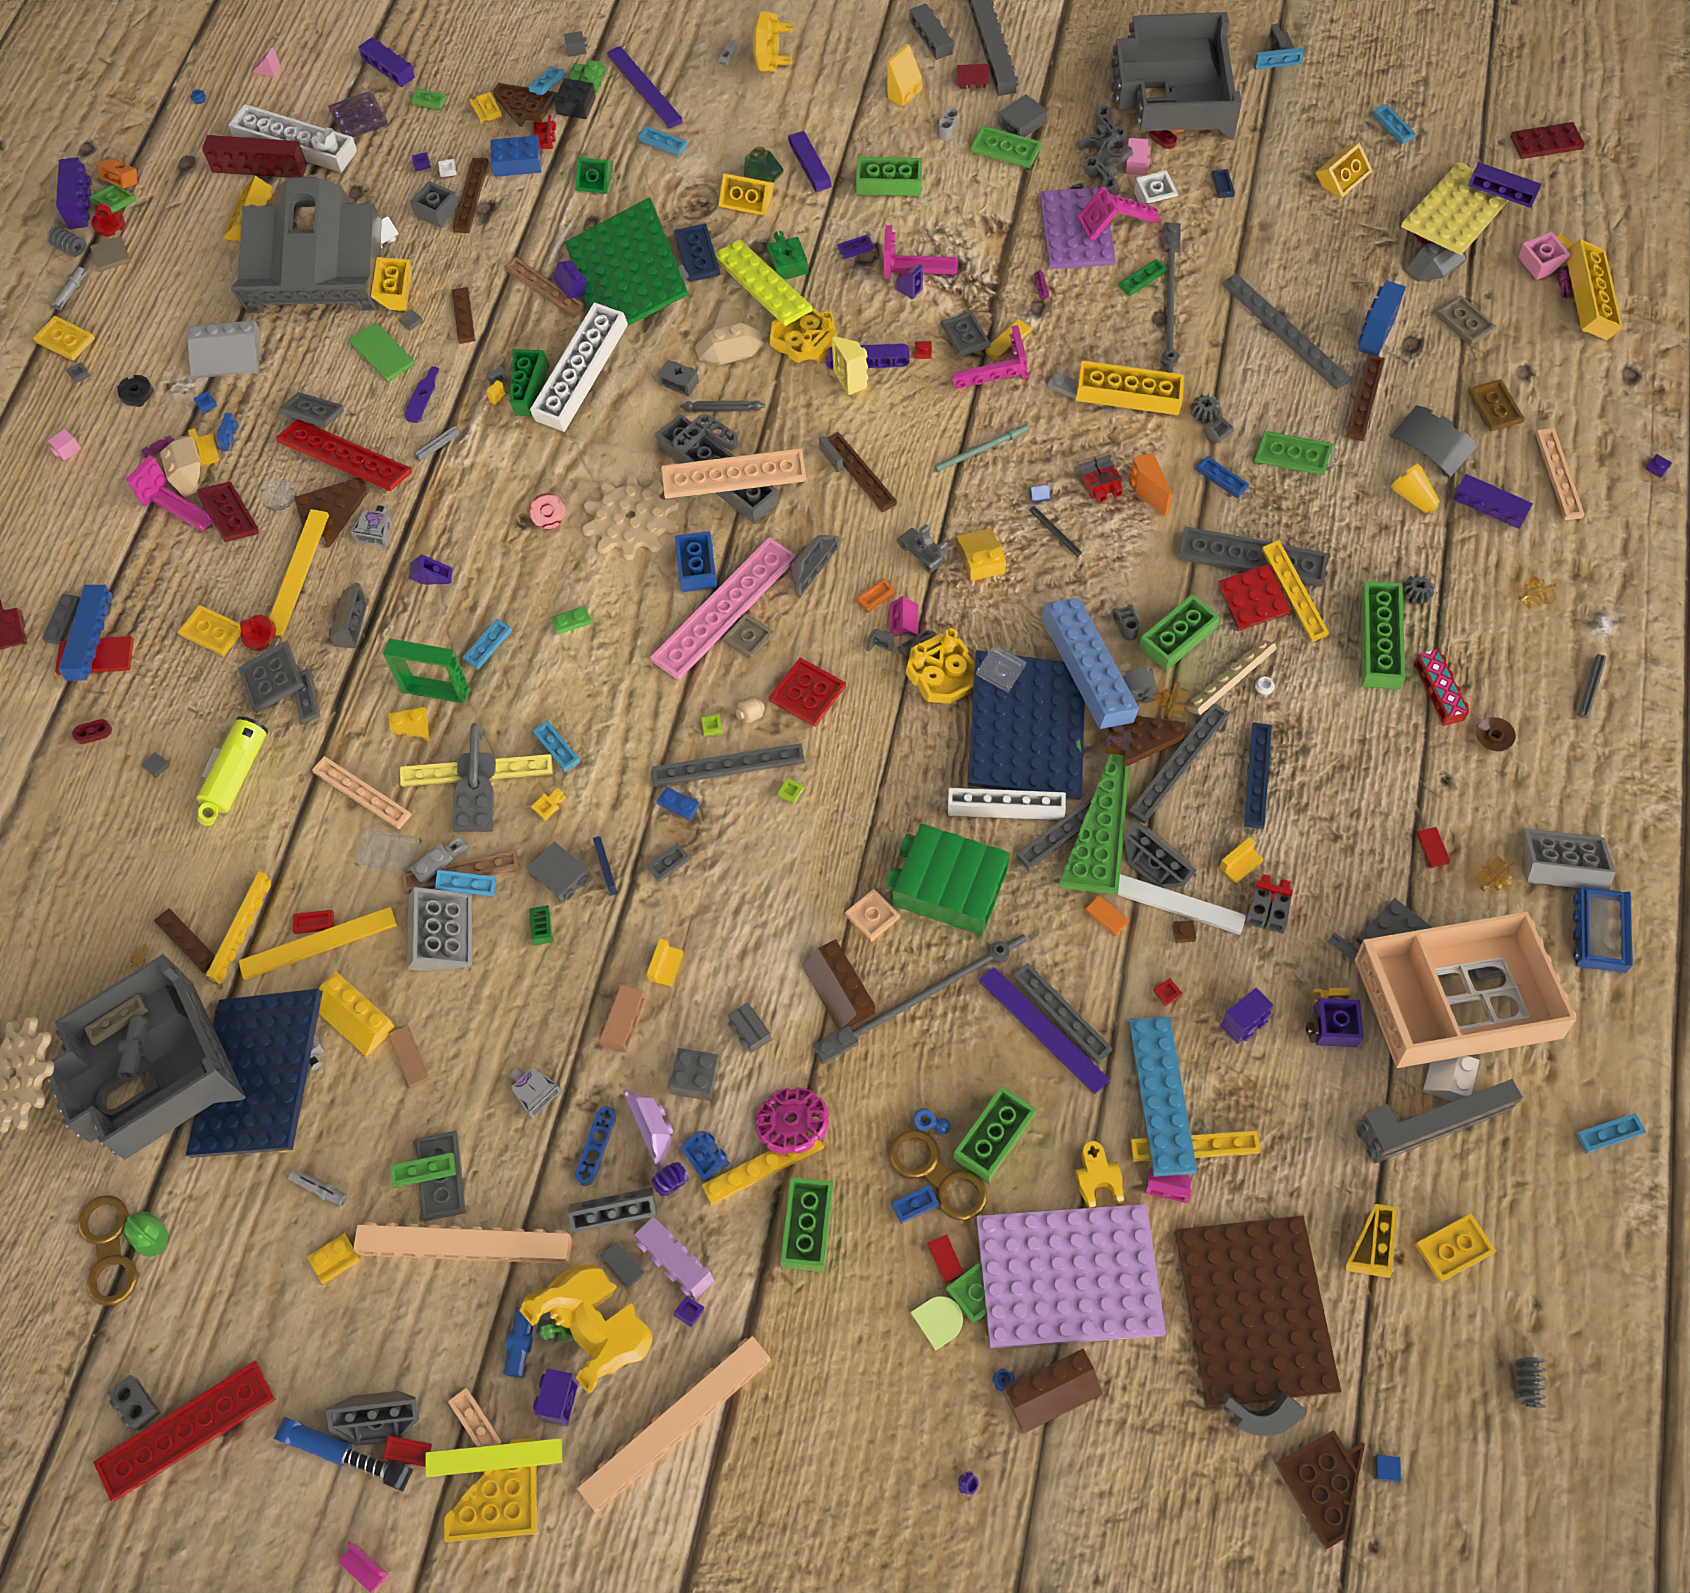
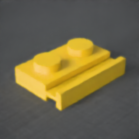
M491 92L477 96L474 100L469 99L481 124L485 120L491 121L502 117L501 111Z
M346 1233L307 1256L322 1284H325L361 1261L358 1254L353 1251L354 1246Z

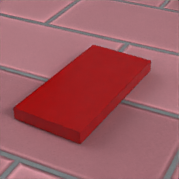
M132 636L100 638V643L96 648V657L92 662L91 673L130 670L134 638ZM67 640L59 642L55 669L57 675H62L59 671V666Z

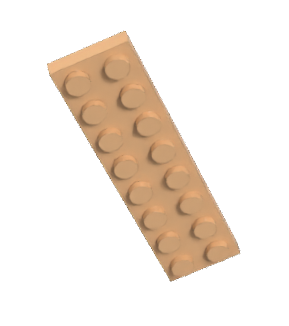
M802 448L662 466L665 499L806 481Z

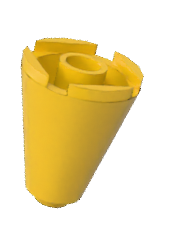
M1418 463L1408 469L1403 476H1400L1391 485L1393 491L1425 514L1428 512L1432 514L1439 508L1438 504L1440 501L1422 466Z

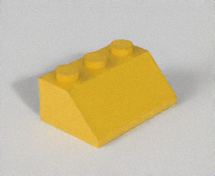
M1360 143L1344 147L1315 173L1322 187L1339 198H1343L1373 171Z
M723 173L718 207L765 216L772 200L774 183Z
M381 257L376 259L371 297L389 310L407 311L412 276L410 260Z

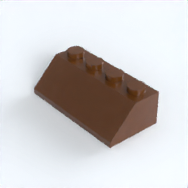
M836 939L819 947L802 964L803 970L839 1030L846 1026L851 1027L875 1014L873 1000Z
M1084 1348L1004 1387L1003 1394L1023 1434L1103 1395L1095 1370Z

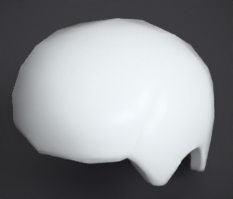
M327 127L325 128V133L318 131L316 137L311 140L312 145L319 151L332 149L336 143L333 129Z

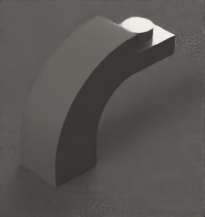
M1284 1391L1281 1392L1269 1408L1260 1411L1245 1408L1226 1392L1220 1399L1225 1405L1223 1409L1232 1417H1235L1233 1422L1237 1427L1247 1433L1258 1436H1272L1283 1433L1293 1427L1306 1412L1301 1404Z

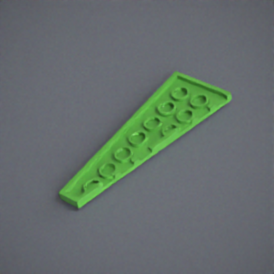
M1109 755L1102 777L1060 880L1059 888L1118 895L1129 766H1124V756Z

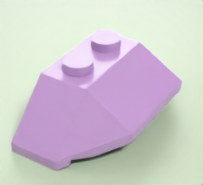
M626 1089L623 1092L658 1170L662 1168L671 1146L672 1138L670 1134L673 1133L669 1121L665 1123L662 1118L665 1112L661 1103L657 1105L654 1098Z

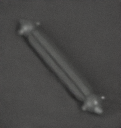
M687 401L680 405V408L686 411H692L693 409L696 411H749L751 409L759 411L766 405L760 401H754L753 403L750 401H696L694 403Z

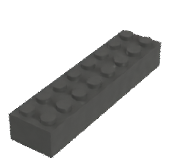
M679 414L656 433L658 447L679 464L735 457L707 435H704L687 452L677 453L674 450L673 440L692 423L682 414ZM691 431L689 435L695 436L697 435V432ZM772 485L715 492L754 524L779 504L778 490Z

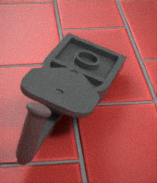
M473 723L470 727V753L462 754L457 762V773L462 779L455 788L454 832L493 831L494 789L489 780L495 775L496 760L490 753H479V740L485 737V732L476 723Z

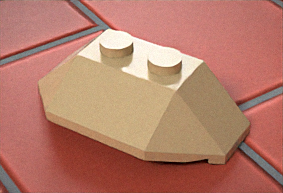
M739 323L709 331L695 346V351L700 362L705 361L710 364L722 365L752 357L764 343L758 329Z
M181 436L164 448L160 455L167 480L184 498L188 499L199 488L197 482L200 476L201 463L194 437Z

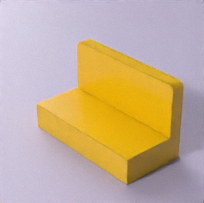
M195 428L188 430L189 436L194 437L201 463L200 466L218 462L219 456L214 435L208 434L199 437Z
M1251 837L1246 839L1221 861L1219 869L1235 884L1240 882L1264 860L1253 849L1255 841Z
M659 939L647 971L649 982L672 987L684 955L683 950L669 947L667 940Z

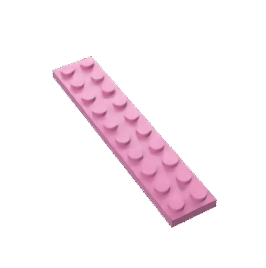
M769 537L650 657L651 661L677 680H680L791 566L793 559L797 558L796 555Z

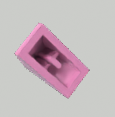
M272 47L258 61L253 73L271 77L276 76L281 66Z

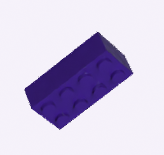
M78 157L60 159L58 167L56 207L68 229L88 227V220H90L89 208H91L89 197L91 196L90 185H92V180L87 175L85 166L81 164Z

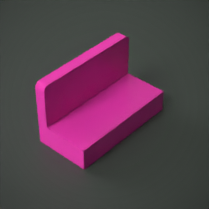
M902 596L890 603V633L896 637L906 631L916 636L918 635V604Z
M1151 1168L1145 1194L1188 1203L1191 1195L1192 1178L1182 1175L1154 1177Z
M350 1541L347 1544L349 1550L338 1562L370 1593H374L389 1574L359 1545Z

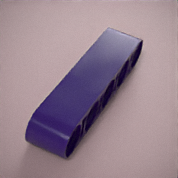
M800 131L788 135L789 144L814 191L819 192L831 188L830 177L806 133Z
M906 344L860 345L867 352L866 362L868 368L904 367L910 362L909 347ZM830 347L826 351L827 367L833 369L832 347Z

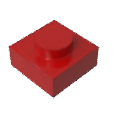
M915 341V359H932V341Z
M1171 978L1153 989V992L1165 1007L1183 994Z

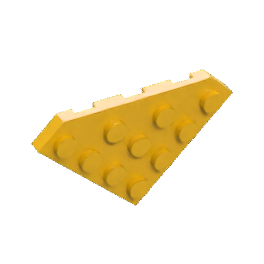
M536 1438L512 1440L509 1444L536 1441ZM537 1466L485 1471L482 1477L463 1495L461 1501L454 1509L450 1510L444 1517V1542L537 1534Z

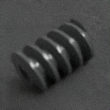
M54 226L48 232L47 238L49 243L73 257L81 255L85 250V241L64 228Z
M1525 1357L1515 1361L1516 1366L1519 1367L1515 1370L1516 1375L1519 1376L1515 1379L1516 1384L1519 1385L1515 1391L1520 1395L1515 1398L1517 1403L1530 1408L1546 1407V1405L1539 1403V1400L1546 1399V1396L1539 1394V1391L1546 1390L1545 1386L1539 1385V1382L1546 1380L1545 1377L1539 1375L1540 1372L1546 1371L1545 1368L1539 1366L1540 1363L1545 1362L1544 1359Z

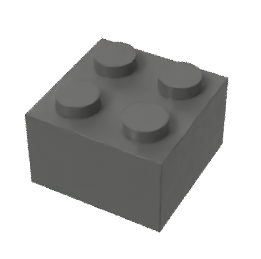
M430 181L410 201L414 216L438 227H441L459 207L455 192Z
M678 1048L669 1085L672 1095L712 1101L721 1064L719 1055Z

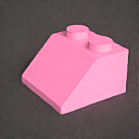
M1549 232L1523 243L1518 258L1533 277L1538 280L1552 274L1571 254L1554 233Z

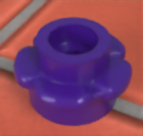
M967 1471L958 1479L959 1491L962 1494H973L976 1492L979 1480L971 1471Z

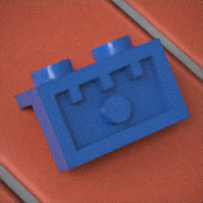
M697 1131L680 1148L702 1179L708 1180L721 1167H727L730 1162L727 1160L725 1151L715 1143L716 1140L711 1133Z

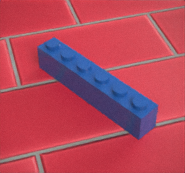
M84 585L59 666V671L65 681L87 680L89 673L92 671V662L96 657V648L100 643V635L104 629L105 618L108 616L109 604L112 602V593L109 592L106 585Z

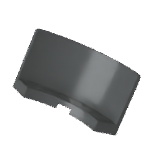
M1416 405L1390 437L1417 449L1435 462L1448 476H1452L1478 445L1465 431L1459 432L1451 426L1453 422L1443 415L1439 418L1432 414L1433 410Z

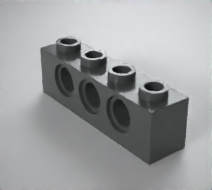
M653 1187L569 1204L568 1209L572 1233L657 1215V1204Z

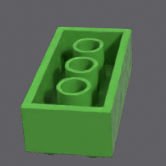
M858 157L856 174L857 195L921 196L922 158Z
M1192 594L1141 637L1139 649L1166 672L1217 629L1220 616Z
M1001 1086L955 1150L954 1160L989 1184L1034 1120L1037 1109Z
M790 1178L781 1255L782 1269L825 1272L834 1192L833 1181Z

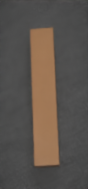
M517 257L504 266L508 273L572 318H575L585 310L583 303L576 298H567L560 287Z
M512 850L447 864L441 870L492 876L520 870L517 851ZM413 872L402 874L404 893L410 894L414 887L435 888L437 873L424 884L417 879Z

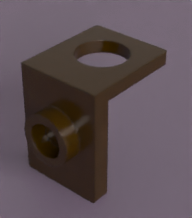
M1312 1014L1308 1023H1306V1033L1309 1035L1310 1043H1316L1320 1033L1317 1014Z

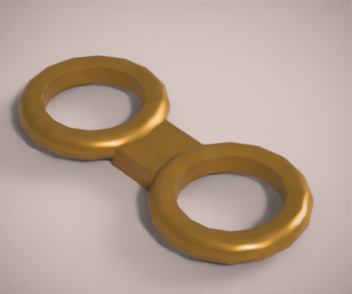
M910 1130L901 1133L895 1138L890 1147L889 1154L892 1166L899 1174L906 1178L918 1179L923 1177L938 1190L937 1199L939 1207L947 1216L954 1220L966 1221L982 1213L987 1204L988 1193L985 1184L977 1175L968 1171L952 1173L939 1162V1149L935 1140L923 1131ZM911 1139L923 1141L930 1148L931 1152L927 1165L916 1170L903 1166L898 1158V1150L901 1145ZM966 1180L974 1184L979 1193V1200L976 1206L967 1211H957L948 1204L946 1190L953 1182Z
M111 1195L99 1196L91 1200L82 1209L78 1218V1229L81 1237L88 1243L95 1244L98 1260L91 1268L87 1277V1291L91 1299L97 1304L104 1306L117 1305L125 1301L133 1293L138 1282L136 1266L128 1257L122 1256L120 1240L118 1238L124 1232L129 1212L126 1204L121 1199ZM109 1204L115 1206L119 1213L116 1227L106 1235H93L88 1228V1219L91 1213L102 1205ZM110 1265H123L128 1273V1281L123 1290L114 1296L106 1297L101 1295L97 1289L99 1274Z

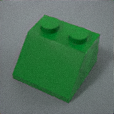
M577 157L576 191L607 194L612 180L613 161Z

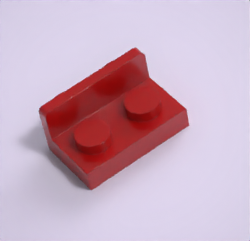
M548 115V122H534V136L538 135L541 150L553 149V142H556L555 132H553L556 131V123L552 121L551 115Z

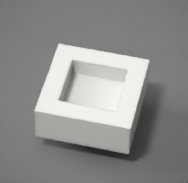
M454 159L438 161L441 177L457 175Z

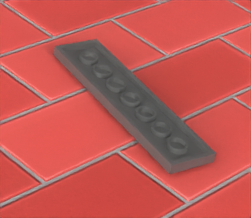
M1185 526L1178 559L1246 572L1269 564L1262 552V547L1272 542ZM1282 544L1302 583L1322 587L1329 553Z

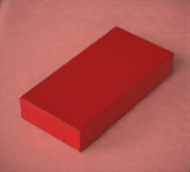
M1437 827L1417 831L1416 835L1430 868L1449 864L1450 858Z
M333 910L293 914L294 934L320 932L334 927Z
M947 1234L927 1243L944 1284L958 1279L964 1274Z
M388 1436L382 1459L426 1467V1452H431L432 1444Z

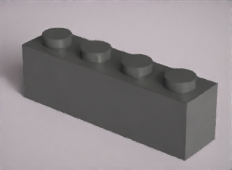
M927 4L911 8L910 22L934 58L938 60L952 55L954 41L947 34V30L942 27L940 20L935 17L933 10Z

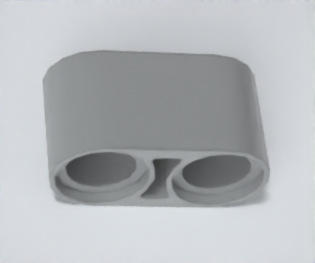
M947 108L939 121L938 136L941 140L947 141L953 137L958 126L957 109Z

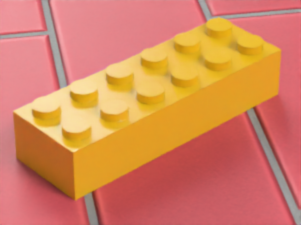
M1579 239L1567 250L1571 255L1566 262L1571 277L1580 327L1584 332L1608 340L1620 331L1623 326L1606 252L1598 246Z
M1081 361L1075 401L1178 415L1183 400L1184 375Z

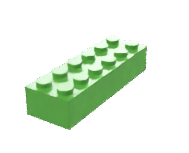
M1364 581L1360 592L1362 687L1400 690L1405 680L1402 583Z

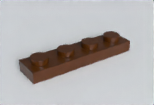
M468 287L452 289L459 344L474 342L476 339Z
M170 908L154 920L203 973L210 968L215 955Z

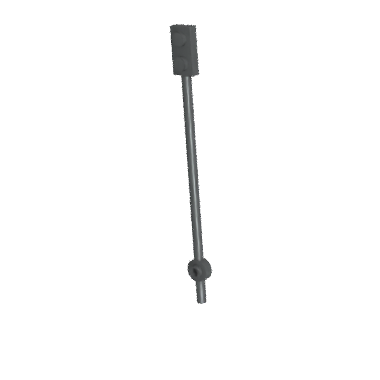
M1164 222L1163 252H1168L1167 350L1162 354L1161 364L1166 367V372L1173 373V367L1178 364L1179 359L1178 354L1173 351L1175 252H1180L1181 223Z
M1022 934L1008 943L1002 941L994 942L990 947L989 954L857 1029L851 1031L849 1026L844 1027L814 1044L815 1052L823 1065L859 1045L856 1038L991 961L997 963L1005 962L1009 957L1010 950L1027 941L1025 935ZM1001 948L1003 952L999 953L996 950Z

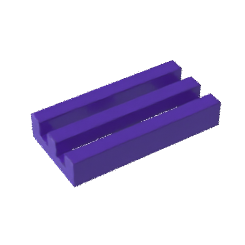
M868 234L837 244L843 259L874 250V245Z

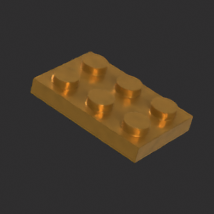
M1502 379L1469 387L1468 394L1490 431L1523 423L1524 417Z

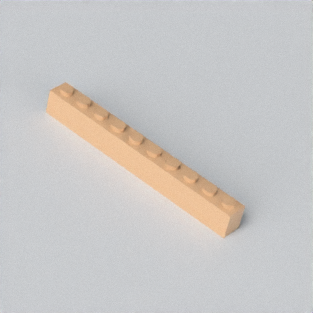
M365 1222V1225H357L353 1251L360 1256L569 1264L572 1238L564 1230H554V1233H546L542 1229L524 1232L525 1230L520 1228H513L512 1231H503L504 1229L492 1227L491 1230H482L483 1228L472 1226L469 1229H461L460 1226L440 1228L438 1225H428L427 1228H424L417 1224H407L406 1227H400L395 1223H386L385 1226H378L374 1222Z
M753 1336L750 1339H743L737 1345L738 1349L734 1353H727L720 1360L721 1364L715 1369L712 1367L703 1375L704 1379L698 1384L696 1382L691 1384L686 1389L687 1393L681 1399L677 1397L668 1405L669 1409L665 1413H658L651 1420L652 1424L646 1429L641 1428L633 1436L634 1439L628 1445L626 1443L621 1445L615 1451L616 1455L612 1459H605L598 1466L599 1470L593 1475L588 1474L580 1481L581 1486L577 1489L596 1513L771 1361L770 1356Z

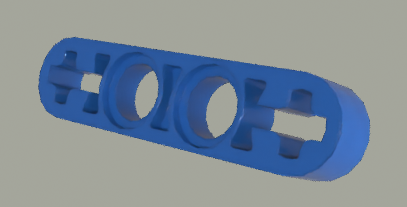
M608 1106L601 1107L596 1113L576 1170V1179L583 1186H589L595 1181L616 1122L615 1112ZM607 1113H609L611 1117L607 1118L605 1121V1126L608 1127V1129L602 1126L604 1122L602 1115H606ZM602 1131L605 1133L602 1141L594 1140L596 1132ZM590 1151H597L598 1157L596 1160L590 1161L587 1159V1154ZM584 1163L590 1166L588 1170L590 1177H586L585 1180L581 1176V1174H585L587 1171V1166Z

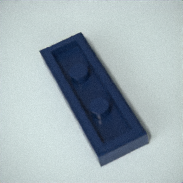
M597 836L593 838L609 894L612 896L617 894V889L601 837Z

